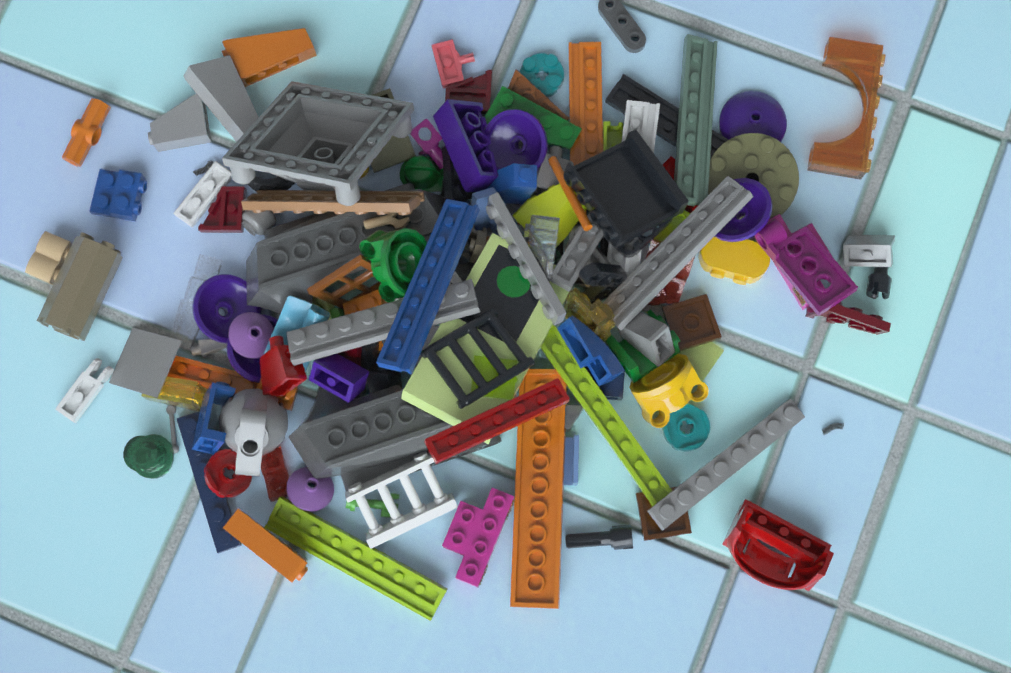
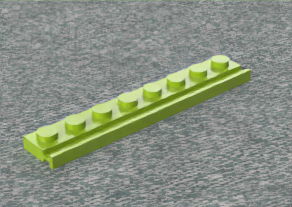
M283 496L279 497L267 524L264 526L267 530L429 621L432 620L448 588L374 547L370 549L369 545L312 512L299 509Z

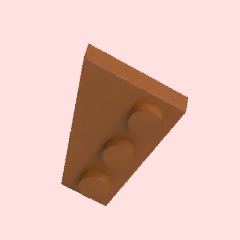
M517 69L515 70L508 89L561 118L569 120V117L523 74Z

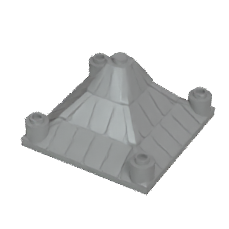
M291 81L222 157L223 164L230 167L233 181L239 184L250 183L255 178V170L295 182L303 190L335 191L338 203L352 206L361 197L358 179L391 139V136L405 138L412 132L411 114L414 111V105L412 102Z

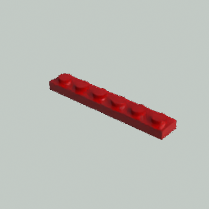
M559 378L426 438L424 442L435 464L564 405L569 402L570 398Z

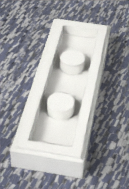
M215 161L173 214L193 228L217 199V194L221 187L227 186L232 180L231 171Z

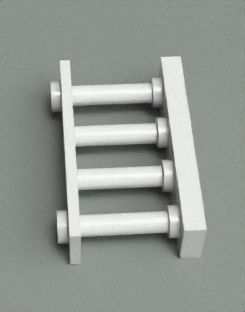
M421 452L415 455L414 460L363 484L358 482L348 487V491L345 492L347 502L356 500L370 528L365 533L370 549L458 508L453 494L447 495L443 493L430 465L434 462L430 452ZM420 468L435 496L434 501L426 505L421 503L408 475ZM400 479L413 506L412 512L405 515L400 514L386 484ZM378 489L391 516L390 522L384 525L378 524L364 496Z

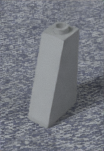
M231 56L189 65L183 75L185 80L237 142L259 117Z

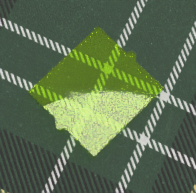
M474 355L473 364L487 382L499 375L485 356ZM499 358L507 370L517 364V360ZM515 376L483 397L513 399L515 383L518 381V378ZM473 379L471 381V392L479 388Z

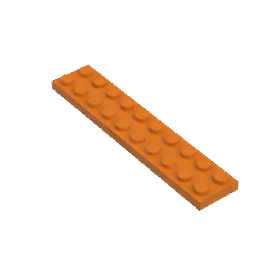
M529 369L519 387V396L559 378L566 393L567 385L556 369ZM567 403L519 425L517 429L510 607L560 608L566 435L565 406H567Z

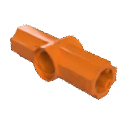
M91 98L82 118L77 119L72 126V138L62 155L63 160L77 167L82 166L91 146H95L101 137V126L111 108L108 104L99 99Z

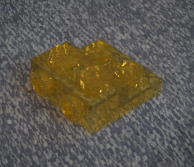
M576 287L568 293L564 304L565 318L568 319L574 316L605 342L612 334L610 330L616 325V322L613 320L615 315L612 309L607 304H603L599 299L591 304L587 295L580 292Z

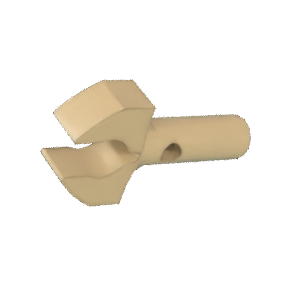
M390 212L385 216L365 220L364 227L365 229H371L390 224L395 227V230L405 228L410 220L409 217L397 220L395 217L398 215V212Z

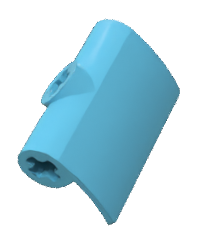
M290 295L287 297L271 337L282 336L284 345H288L287 332L327 321L330 313L315 304ZM268 342L264 354L271 349L270 342ZM310 361L303 363L305 372H306V370H307V367H308Z

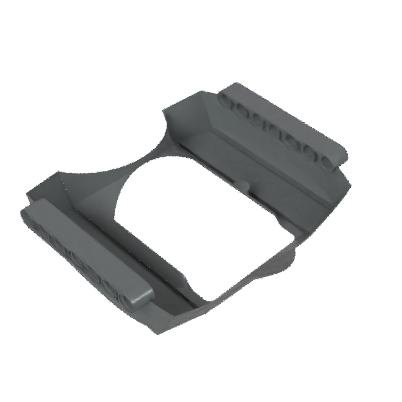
M412 183L385 190L424 192L425 201L420 202V205L411 214L397 215L395 218L401 220L409 217L410 221L405 228L416 230L428 242L445 203L444 196L421 189L415 190ZM327 211L322 214H312L266 230L264 232L265 239L256 243L246 260L247 304L281 314L287 297L290 295L312 303L313 296L307 291L309 287L360 254L362 255L359 249V244L362 240L377 230L389 232L394 231L395 227L388 224L365 229V220L385 216L378 215L376 212L358 215L355 212L335 214L334 211ZM458 262L455 271L462 281H466L475 263L467 262L462 265ZM359 266L347 275L365 270V268ZM399 384L354 399L349 403L318 386L317 395L309 414L302 424L288 437L313 477L318 479L341 475L345 491H348V487L358 482L363 484L414 460V456L426 451L429 453L424 442L425 439L453 425L401 399L403 388ZM500 434L493 437L489 444L482 442L437 464L433 462L430 465L432 467L502 442Z

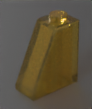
M166 377L158 398L146 394L141 396L149 401L200 412L202 399L207 390L197 381Z

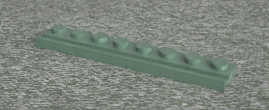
M687 34L684 38L674 181L689 200L687 205L698 206L708 196L718 41L710 42L706 38Z

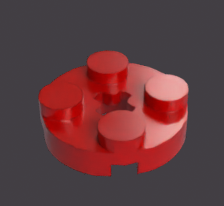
M224 449L215 453L204 468L207 486L220 498H231L242 494L252 481V476L235 474L237 453L232 451V449ZM224 468H227L228 470L233 469V479H229L228 477H225L223 475V473L225 472Z

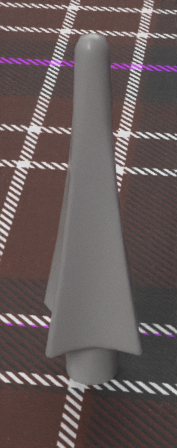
M212 339L198 340L199 345L190 348L193 356L202 354L203 358H206L225 349L227 344Z

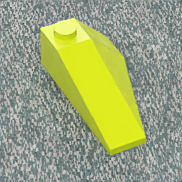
M560 183L556 186L548 187L547 191L538 196H532L512 215L548 251L555 249L578 222V218ZM582 205L584 211H586L587 208L585 205Z

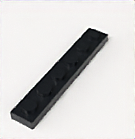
M444 146L442 147L445 200L466 202L467 192H465L450 155ZM469 238L459 259V263L462 265L470 261Z

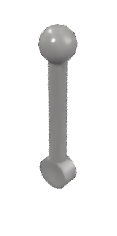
M169 405L166 408V412L170 418L172 441L170 452L176 454L179 452V446L176 443L174 421L176 408Z

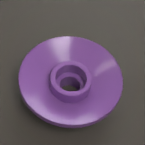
M243 313L232 321L228 332L229 341L238 354L246 358H260L266 350L274 328L267 318L258 313ZM251 330H256L258 336H253Z
M303 467L293 472L289 477L286 490L290 501L299 509L318 511L325 508L331 502L334 495V484L330 477L317 479L313 477L308 467ZM308 483H313L316 487L311 488L308 486Z

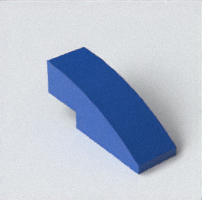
M574 316L569 317L557 328L579 367L587 366L599 386L613 381L625 371L608 346Z

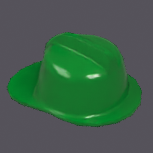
M418 155L402 164L399 175L403 185L412 183L415 190L441 192L443 168L439 169L431 157Z

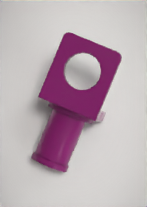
M424 119L413 128L410 135L422 149L418 154H428L439 169H442V149L438 146L442 137L430 121ZM421 128H428L430 130L431 137L429 140L424 141L420 139L418 133Z

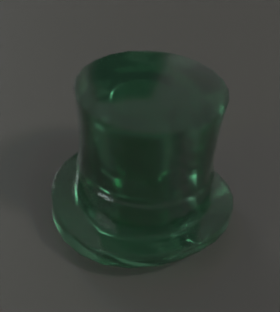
M140 435L133 437L127 442L124 447L123 458L126 465L140 476L157 479L166 475L171 469L174 462V450L171 443L161 435Z

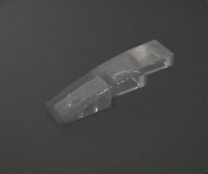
M203 254L198 256L194 274L189 278L184 299L180 300L170 338L182 341L180 344L181 348L191 350L190 347H193L200 330L195 322L192 311L195 292L207 279L219 275L223 264L222 260Z

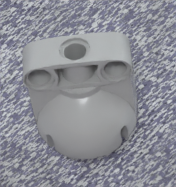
M258 388L244 389L234 394V398L230 397L224 403L218 420L219 431L226 433L225 443L237 453L235 474L260 477L262 456L275 450L284 440L288 430L287 410L282 402L278 404L276 396L263 395L262 390Z

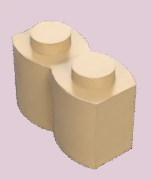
M45 231L38 241L35 252L28 261L25 273L53 285L72 243Z

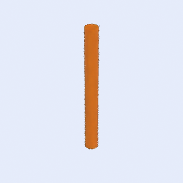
M550 157L548 162L583 230H591L593 226L573 188L566 184L563 176L564 171L557 157Z

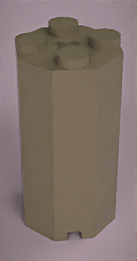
M81 232L80 236H76L36 321L46 327L51 325L54 331L85 341L122 261V252L115 249V245L102 240L101 243L94 241V237Z

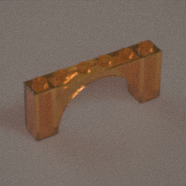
M829 37L824 49L822 66L840 72L854 84L861 97L863 113L859 127L849 136L834 142H814L810 149L807 171L860 180L866 173H869L871 159H868L869 151L871 152L874 146V138H871V134L877 124V117H874L875 109H878L880 96H877V89L881 87L883 75H880V67L883 68L886 57L885 54H882L883 45Z

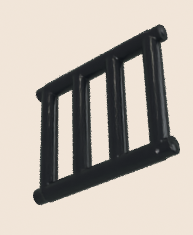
M496 308L484 312L427 346L420 353L424 359H429L458 399L457 405L460 409L472 404L535 364L534 359L531 356H526L499 320ZM488 321L519 362L508 370L477 329ZM469 334L499 375L487 382L457 342L458 339ZM449 346L479 387L467 395L437 355L438 351Z

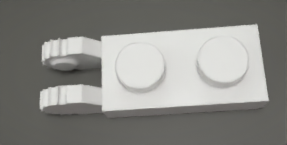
M99 358L93 360L86 371L80 374L55 410L72 422L77 423L104 387L103 384L113 374L114 369L111 366L106 367L99 377L95 379L92 376L100 368L102 360Z

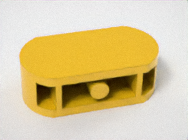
M713 237L699 251L698 255L699 263L705 272H709L715 278L723 279L727 277L733 279L734 283L740 285L759 281L770 264V257L758 242L747 239L738 242H727Z

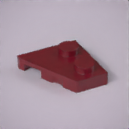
M222 186L217 194L216 201L208 209L209 214L203 224L200 223L198 226V231L201 233H243L242 214L245 210L242 208L241 201L246 198L247 189L244 186Z

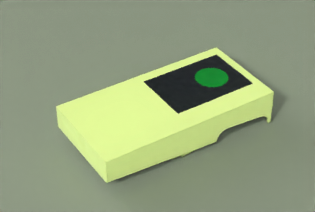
M492 233L466 279H472L480 312L441 323L429 345L484 312L496 308L498 312L497 317L526 356H531L535 359L553 323L551 319L548 320L545 317L542 309L543 305L539 299L533 296L531 284L528 279L522 276L517 259L511 257L508 250L509 245L505 239ZM533 254L549 281V277L556 265ZM549 281L563 306L570 292ZM489 321L477 328L507 370L519 363ZM469 334L457 340L487 382L499 375ZM449 346L437 352V355L466 395L479 388ZM422 357L404 387L401 399L455 426L513 399L529 368L472 404L460 409L457 405L458 399L428 358L424 359ZM491 439L486 440V441H484V442L487 443V444H489V442L491 441Z

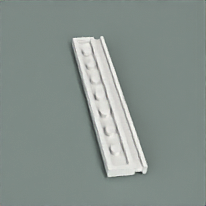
M627 100L622 142L626 140L629 132L636 129L654 153L659 103L650 104V102ZM636 237L631 243H624V250L630 249L632 251L634 250L633 244L637 240L640 244L642 241ZM609 243L607 259L611 264L621 265L627 276H629L640 265L642 250L634 257L627 258L622 256Z

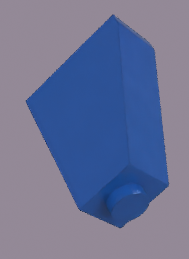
M514 163L497 170L498 177L486 189L493 187L499 193L504 203L523 205L537 188V165Z

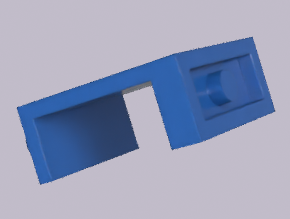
M212 382L202 399L192 450L214 455L224 444L226 433L207 428L212 405L223 406L234 395L236 388L230 387L225 382Z

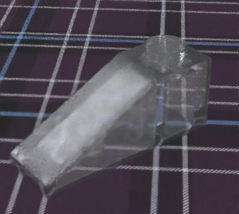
M531 215L530 224H525L524 238H528V246L546 278L552 280L560 218Z

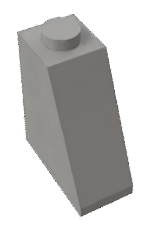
M197 93L150 123L151 131L148 132L149 143L154 145L158 152L212 143L206 104Z
M639 312L622 330L618 328L620 336L657 367L675 353L669 327L644 313Z

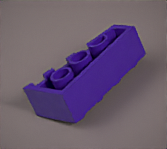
M447 99L433 115L434 121L465 192L485 190L498 177L494 154L489 150L488 146L491 143L490 136L485 133L487 123L486 118L482 117L481 114L483 104Z

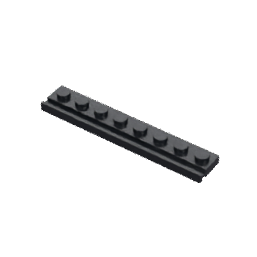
M623 74L607 96L605 103L624 115L627 100L650 102V104L659 103L656 135L676 147L679 108ZM712 130L710 160L717 149L728 141L727 138ZM750 173L746 176L748 179L759 182L757 174Z

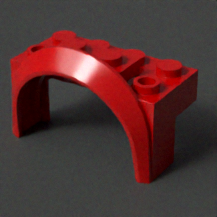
M747 499L740 505L722 545L728 547L737 564L749 576L765 585L784 590L805 589L810 591L825 576L834 555L830 551L831 544ZM757 539L789 555L791 558L770 550L769 548L761 544ZM795 562L796 566L794 568V571L791 577L788 578L792 566Z

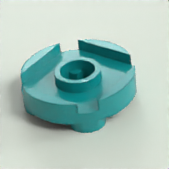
M537 53L523 60L520 73L545 96L551 97L556 94L564 82V69L558 58L553 54ZM540 71L548 74L545 76V80H541L540 77L535 75L539 74Z
M686 404L683 408L670 413L668 424L662 427L667 443L673 449L684 452L700 448L710 433V421L707 414L692 404ZM686 421L687 425H692L693 428L689 430V434L680 430V427L683 426L682 422Z

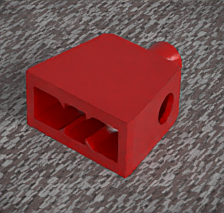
M273 336L269 339L271 349L260 358L263 395L285 396L307 379L303 363L295 366L292 364L289 346L284 345L283 337Z

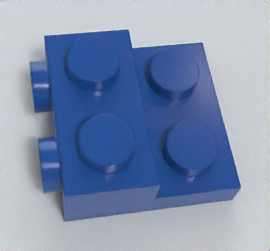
M99 169L89 212L93 215L136 222L137 215H140L142 211V194L147 190L146 178L142 173L125 170L116 172Z

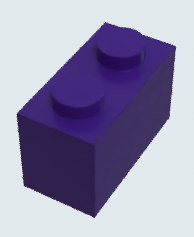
M336 353L313 361L309 381L349 403L364 390L369 371Z

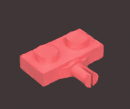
M453 39L432 44L431 47L442 88L455 83H462L464 81L462 64L475 62L473 52L460 56L455 49Z

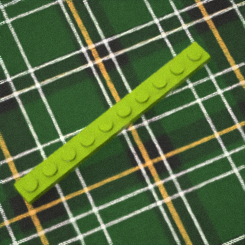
M552 325L541 346V350L648 501L654 506L672 491L585 367H579L558 329Z

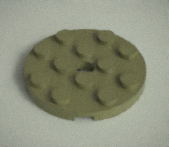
M748 133L731 138L717 149L710 160L708 195L727 176L732 179L746 178L748 174L754 173L758 175L759 183L764 185L772 199V213L769 219L779 214L782 215L787 211L797 194L799 171L795 158L783 143L768 135Z

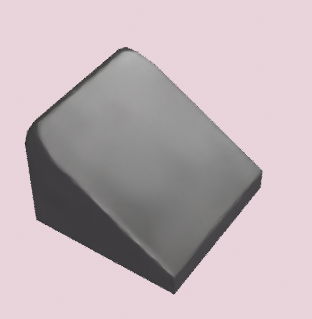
M581 405L565 406L566 432L570 431L582 413L583 407Z

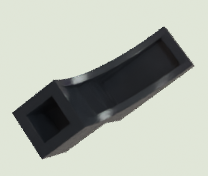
M378 342L362 346L361 367L369 371L366 382L370 394L398 384L402 388L401 372L379 367L376 363L379 357Z

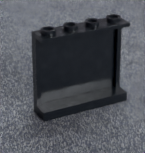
M636 129L628 133L625 141L575 166L571 162L567 163L563 174L566 184L573 188L579 202L585 205L590 212L593 222L600 226L605 239L611 242L615 248L683 213L689 202Z

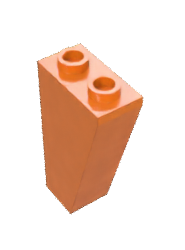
M305 28L222 41L225 50H222L223 56H231L244 87L317 56Z
M240 508L236 510L224 525L223 529L290 582H293L295 579L300 581L308 571V567H306L308 562L304 557Z

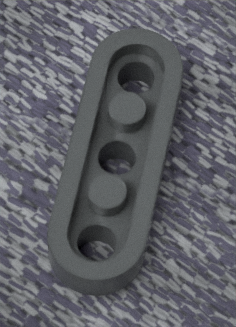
M599 0L598 12L624 48L630 53L642 51L645 47L646 36L619 0ZM612 3L613 6L607 7L605 4ZM624 20L626 23L620 24L618 21ZM637 37L639 40L634 42L631 38Z

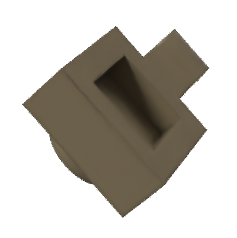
M474 225L469 235V262L476 263L486 245L487 229L483 227L482 231H476Z

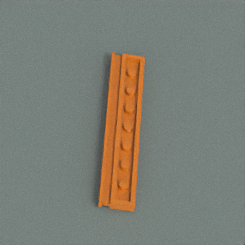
M569 42V120L572 124L582 128L578 139L570 150V161L573 162L574 166L603 152L601 42Z

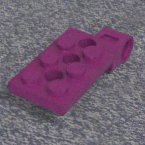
M773 219L760 232L754 235L761 248L818 316L857 291L858 286L807 226L787 238V233L782 224L777 219ZM790 245H797L801 251L791 253L787 248ZM811 262L815 265V269L807 271L802 267V264ZM821 279L827 280L830 286L825 289L820 288L817 285V281Z

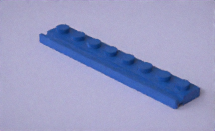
M445 200L376 361L379 367L399 372L406 371L408 374L413 373L480 209L478 205L474 204L472 206L466 202Z

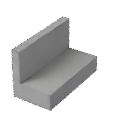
M848 235L843 244L844 266L892 267V246L895 242V235Z

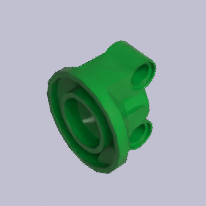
M408 228L389 232L377 230L359 244L362 255L371 260L372 273L376 280L381 282L379 294L386 302H393L405 296L427 245L425 238L416 230Z

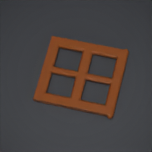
M360 254L309 287L307 291L310 295L343 309L342 304L378 290L381 282L378 281L371 287L362 284L374 275L371 269V260ZM359 266L367 269V271L354 279L345 276ZM337 280L346 283L332 293L323 290ZM354 288L363 291L349 301L341 298Z

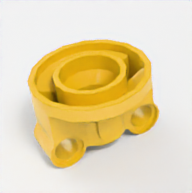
M677 354L635 383L631 381L629 386L642 409V417L656 428H662L668 424L670 413L683 408L690 400L695 402L705 400L709 392L708 386L699 379L688 357L683 354ZM697 385L696 391L691 393L692 388ZM659 410L658 416L652 419L654 412Z

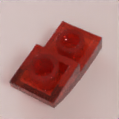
M280 446L263 455L261 460V471L265 479L270 502L278 500L281 496L288 497L286 486L289 473Z

